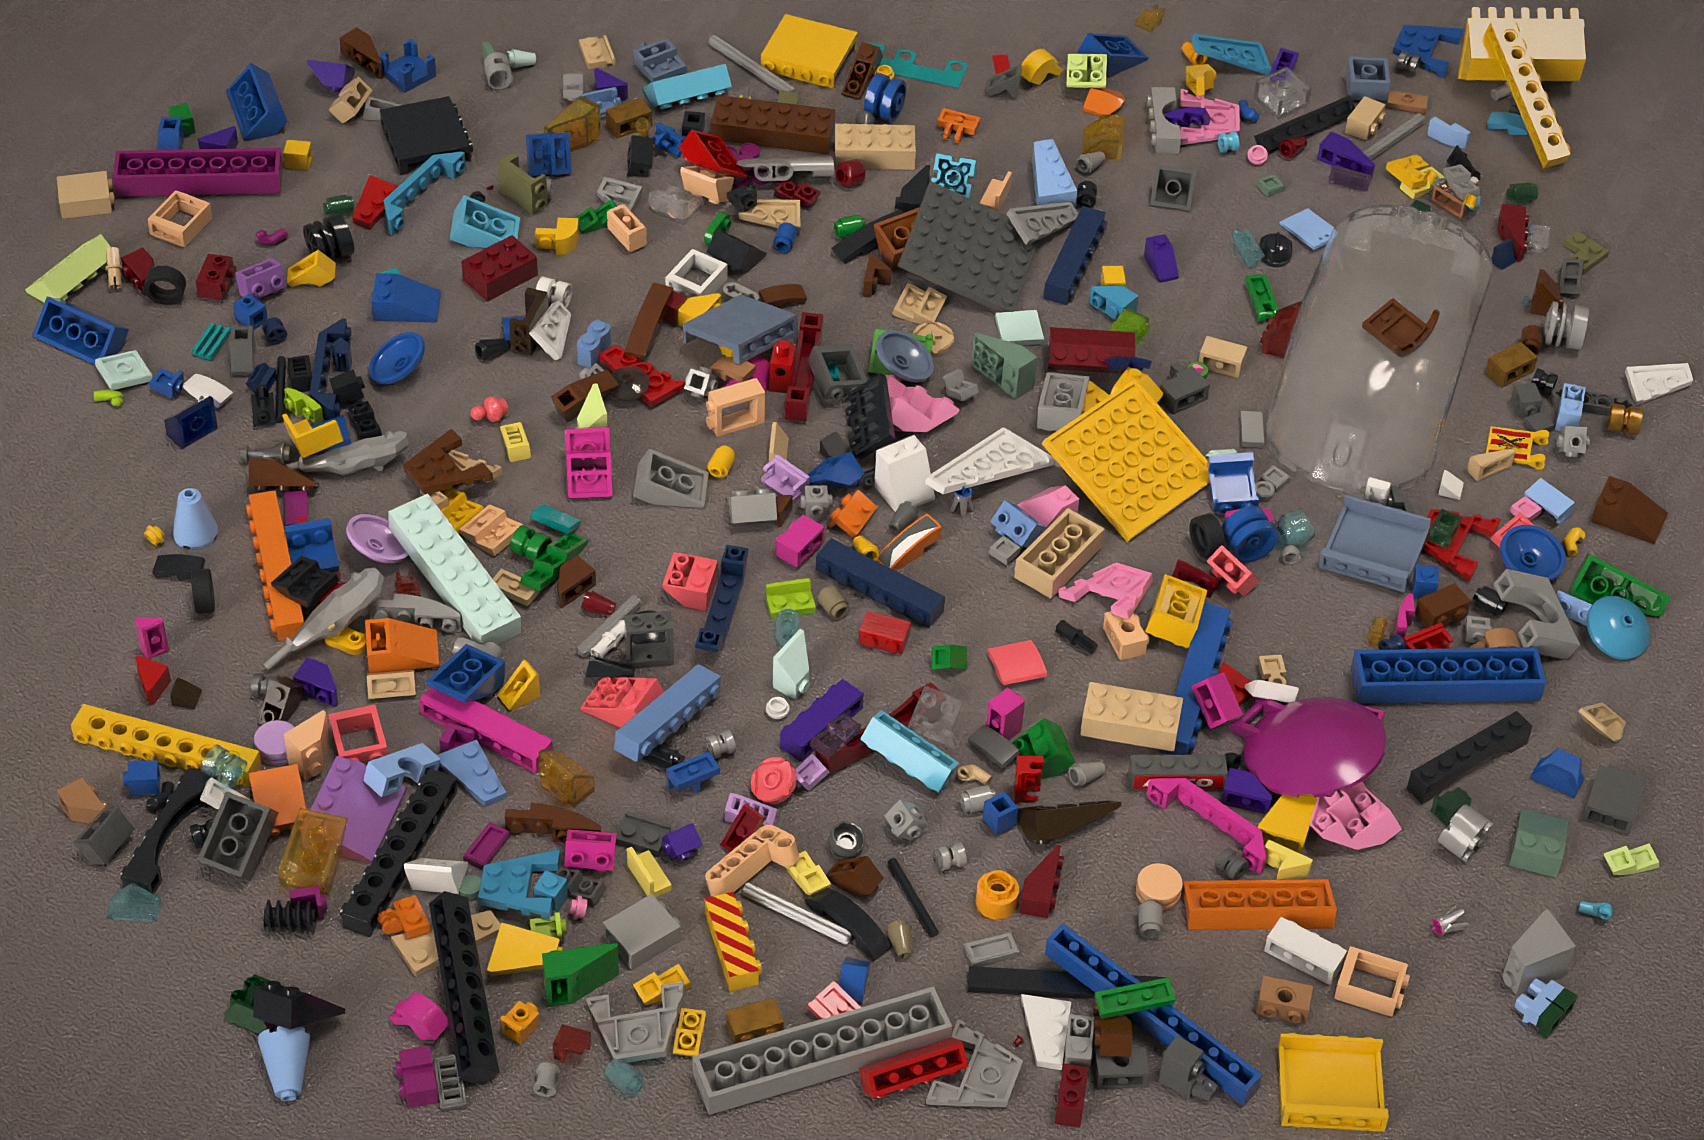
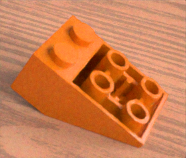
M390 618L365 620L369 673L440 667L437 630Z

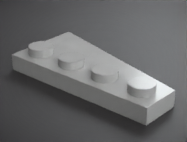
M1071 202L1011 208L1007 212V216L1025 245H1028L1074 224L1078 212Z

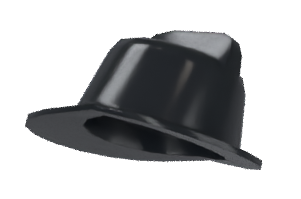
M1280 232L1264 235L1260 240V259L1271 267L1287 265L1292 257V242L1289 238L1280 234Z

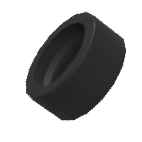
M156 266L147 272L143 287L144 292L149 299L156 303L172 305L182 299L186 279L179 270L173 267ZM166 281L173 284L176 288L163 289L155 285L154 282Z
M1207 513L1191 519L1189 524L1191 541L1201 557H1211L1221 545L1225 547L1223 529L1213 514Z
M210 569L192 570L191 586L196 613L214 612L215 598Z

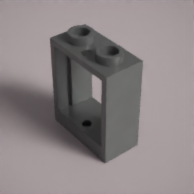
M852 344L813 347L807 361L824 400L848 398L847 393L868 381ZM845 364L852 380L833 381L827 365Z
M671 611L624 615L627 665L634 666L635 668L674 665ZM665 632V642L632 645V634Z

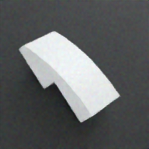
M194 374L182 385V388L197 400L204 397L217 408L222 406L233 394L224 385L200 374Z

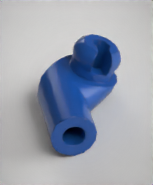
M1246 100L1239 101L1240 118L1256 122L1259 119V113L1255 109L1249 108Z

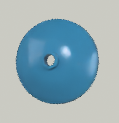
M1606 596L1596 601L1589 609L1587 629L1592 641L1603 653L1618 660H1631L1641 655L1647 649L1651 635L1649 623L1643 612L1634 603L1619 596Z

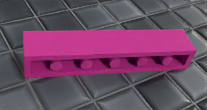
M432 687L419 699L421 715L445 727L448 723L475 730V737L480 745L536 774L553 756V742L548 736L531 730L527 725L520 724L507 715L492 710L485 704L482 705L475 700L464 703Z

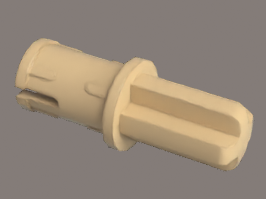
M116 247L107 248V266L105 270L108 271V288L114 289V281H116V288L120 289L122 288V266L120 265L119 249Z

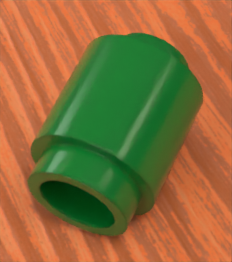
M859 215L838 219V221L834 222V231L837 238H846L865 226V221Z

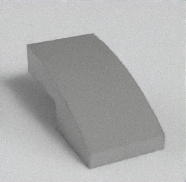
M1456 165L1443 168L1446 180L1461 200H1465L1467 194L1476 197L1480 196V188L1470 180L1471 173L1465 167Z

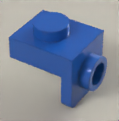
M161 368L149 382L150 388L173 398L177 392H181L183 389L182 385L185 383L184 372L179 370L176 374H173Z

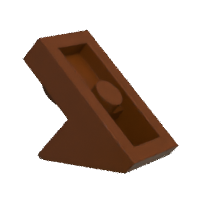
M872 253L869 254L864 278V297H872L873 289H877L878 284H891V269Z

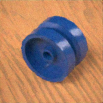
M875 74L865 95L864 111L871 112L873 117L880 115L881 119L894 122L899 116L905 101L906 82L897 78L890 80V77L885 74Z
M1257 506L1239 509L1232 513L1222 525L1226 545L1230 547L1234 557L1242 563H1250L1263 558L1278 542L1279 535L1277 530L1269 522L1264 511Z

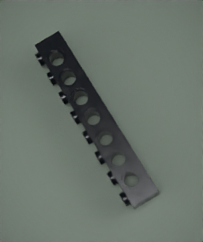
M429 769L425 777L422 776L420 778L416 792L409 796L405 810L398 814L394 828L387 832L383 846L376 850L372 864L365 868L363 878L359 884L354 886L348 903L343 904L340 910L343 928L368 937L372 935L379 923L378 915L387 910L407 877L404 863L417 860L457 793L456 777Z
M443 891L429 903L458 1075L460 1080L484 1085L500 1072L468 897Z

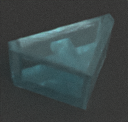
M132 882L111 896L107 919L157 921L161 898Z

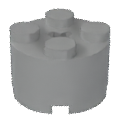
M1464 804L1449 821L1451 823L1447 829L1443 830L1438 842L1461 860L1467 862L1474 853L1473 849L1476 846L1480 847L1486 840V834L1494 824L1471 806Z

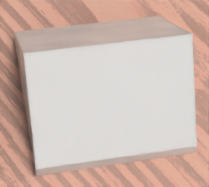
M420 858L404 863V869L412 890L441 893L446 891L453 894H459V888L468 868V862L430 858Z

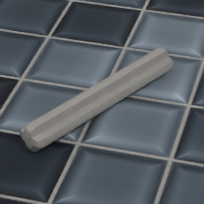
M632 595L577 646V654L583 658L587 657L590 654V649L603 638L602 635L605 632H609L619 620H624V615H631L641 606V599L636 595Z

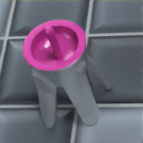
M1455 905L1443 916L1433 918V928H1431V931L1435 930L1439 936H1443L1451 931L1464 930L1465 927L1469 926V923L1451 924L1464 913V910L1460 909L1449 914L1457 907Z

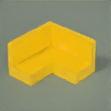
M287 414L282 415L287 432L302 458L343 442L336 420L312 429L307 419L292 424Z

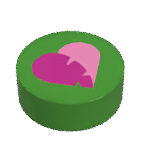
M1192 362L1187 366V368L1193 366L1204 379L1207 378L1208 367L1204 363Z

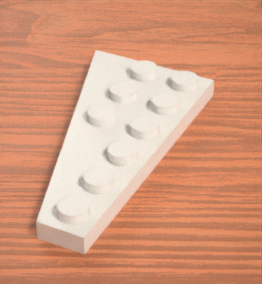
M1003 427L927 476L925 484L941 494L961 490L963 486L969 488L1052 466L1055 459L1053 456Z

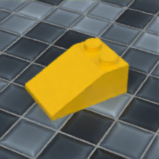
M1165 574L1145 632L1154 637L1170 641L1177 646L1189 648L1198 628L1207 590Z

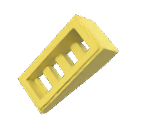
M518 422L501 426L500 431L510 462L529 459L531 457L530 447L522 423Z

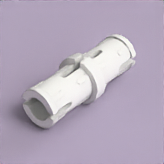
M619 620L609 632H605L602 635L603 638L590 649L591 655L603 658L612 648L614 649L619 645V641L625 636L624 620Z

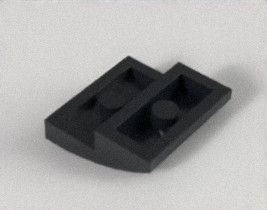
M300 556L275 578L271 585L287 598L309 608L331 589L339 579L336 573L321 569L318 561Z

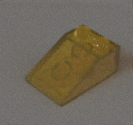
M580 96L544 126V133H569L570 152L588 147L601 136L600 105Z
M304 808L299 809L277 871L281 886L297 889L319 885L320 894L329 896L336 875L348 819L346 817Z

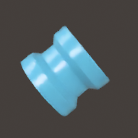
M1232 131L1229 134L1219 133L1218 147L1221 153H1225L1228 150L1238 151L1239 137L1236 131Z

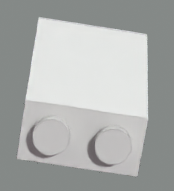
M915 435L876 450L874 487L894 512L905 501H910L918 507L935 500L934 489L925 484L927 476L931 474L926 448Z

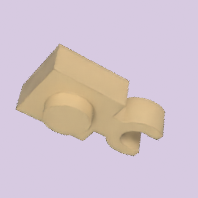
M1282 655L1259 656L1258 665L1262 680L1269 679V682L1286 685V669Z

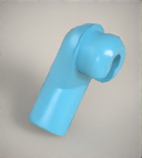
M1580 900L1577 912L1608 920L1612 917L1614 910L1607 902L1590 903Z

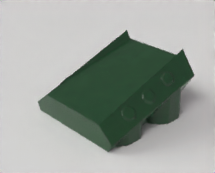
M254 974L244 981L242 990H234L230 994L229 1008L224 1013L229 1024H237L258 1034L267 1029L270 1031L274 1024L253 1018L254 988L265 985V982L270 980Z

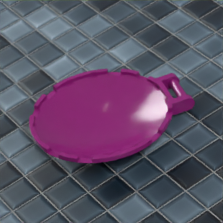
M1258 697L1254 701V705L1246 713L1229 725L1233 733L1246 738L1243 752L1248 770L1257 777L1266 789L1289 797L1299 798L1300 794H1313L1314 798L1332 795L1334 794L1333 790L1345 786L1349 789L1372 774L1385 754L1386 734L1378 717L1366 707L1342 698L1314 697L1282 705L1273 700ZM1260 711L1267 713L1254 726L1248 724Z

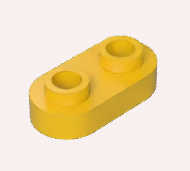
M348 627L340 632L337 637L324 639L327 645L350 655H360L367 649L366 636Z

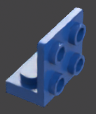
M330 518L285 526L291 563H294L300 556H304L318 561L321 569L327 571L339 569Z

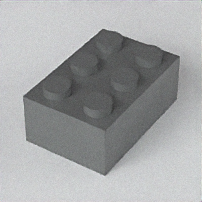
M226 791L198 861L250 881L279 812Z

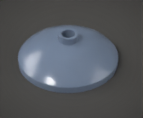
M888 330L883 332L877 339L876 351L885 368L896 377L909 382H922L927 380L933 373L934 363L929 351L913 336L898 330Z

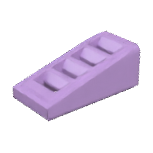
M730 793L725 808V822L733 823L742 806L746 804L750 805L761 815H767V819L763 822L762 826L774 824L777 814L776 808L738 794Z

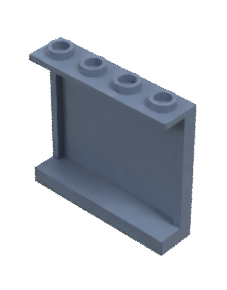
M739 295L683 323L685 344L700 337L732 349L733 362L741 364L772 348L775 343L781 340H787L798 334L796 314L744 295Z
M1345 494L1344 506L1327 546L1322 548L1320 552L1319 568L1406 592L1430 533L1431 518Z

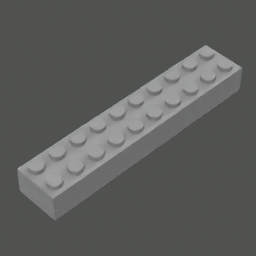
M930 987L692 1056L693 1076L708 1114L711 1115L859 1071V1067L949 1039L952 1035V1025L935 988Z

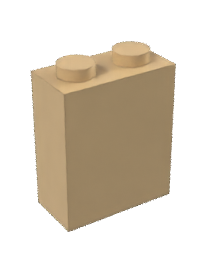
M107 171L57 177L62 219L112 213L111 205L115 204L114 192L110 191H114L112 179H108Z

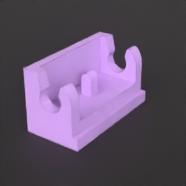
M778 454L763 468L767 473L761 477V482L779 495H792L793 504L800 499L801 495H805V486H810V476Z

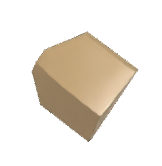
M1603 702L1582 707L1578 711L1582 720L1604 737L1614 742L1622 739L1626 721Z

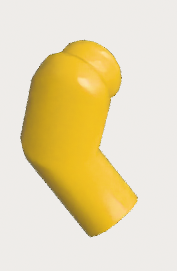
M1579 527L1572 528L1564 538L1567 554L1570 557L1576 556L1579 553L1576 542L1582 541L1581 538H1585V532Z

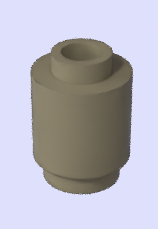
M828 586L820 591L818 602L830 617L839 620L849 613L848 601L835 586Z

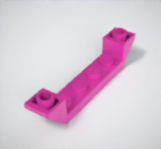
M1157 778L1149 781L1147 797L1153 803L1166 809L1176 798L1179 799L1184 805L1198 812L1201 817L1208 819L1218 826L1221 831L1227 832L1237 839L1240 844L1245 845L1242 857L1249 862L1248 869L1255 871L1259 875L1263 873L1266 854L1262 830L1186 778Z

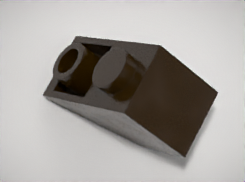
M286 676L271 679L257 723L263 725L275 720L287 722L299 705L305 685Z

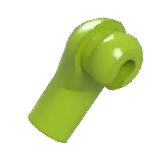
M110 389L94 391L95 402L111 400L113 406H121L123 404L122 398L124 396L121 392Z

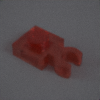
M408 571L409 575L406 577H402L400 572H396V594L421 597L418 580L413 579V572Z

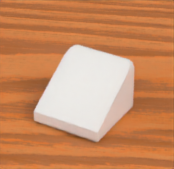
M1444 470L1438 495L1460 500L1464 482L1449 471Z

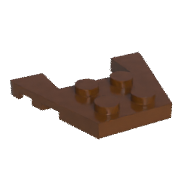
M453 429L447 431L403 464L404 472L424 494L453 489L452 485L464 483L466 486L473 485L475 480L484 478L485 482L493 480L492 472L484 463L461 471L446 454V452L462 446L461 438Z

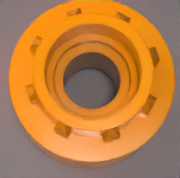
M995 870L984 874L977 883L975 903L978 911L983 916L994 920L1010 917L1016 911L1018 904V882L1012 875L1002 870Z

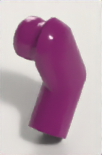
M284 228L271 235H267L265 230H260L256 232L257 242L264 245H275L287 238L288 233Z

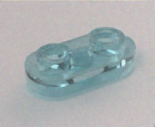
M783 609L778 612L776 617V644L783 648L799 630V614L792 609Z

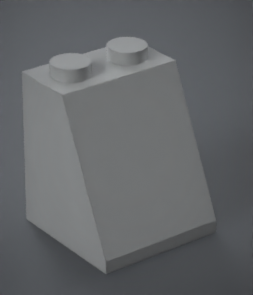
M1549 909L1545 910L1511 947L1503 979L1505 984L1511 987L1515 995L1528 991L1530 984L1535 978L1548 983L1551 979L1556 980L1566 976L1576 946Z

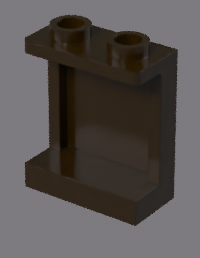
M527 287L525 291V318L523 320L511 318L509 322L512 352L532 356L538 343L529 332L548 309V293L546 291Z

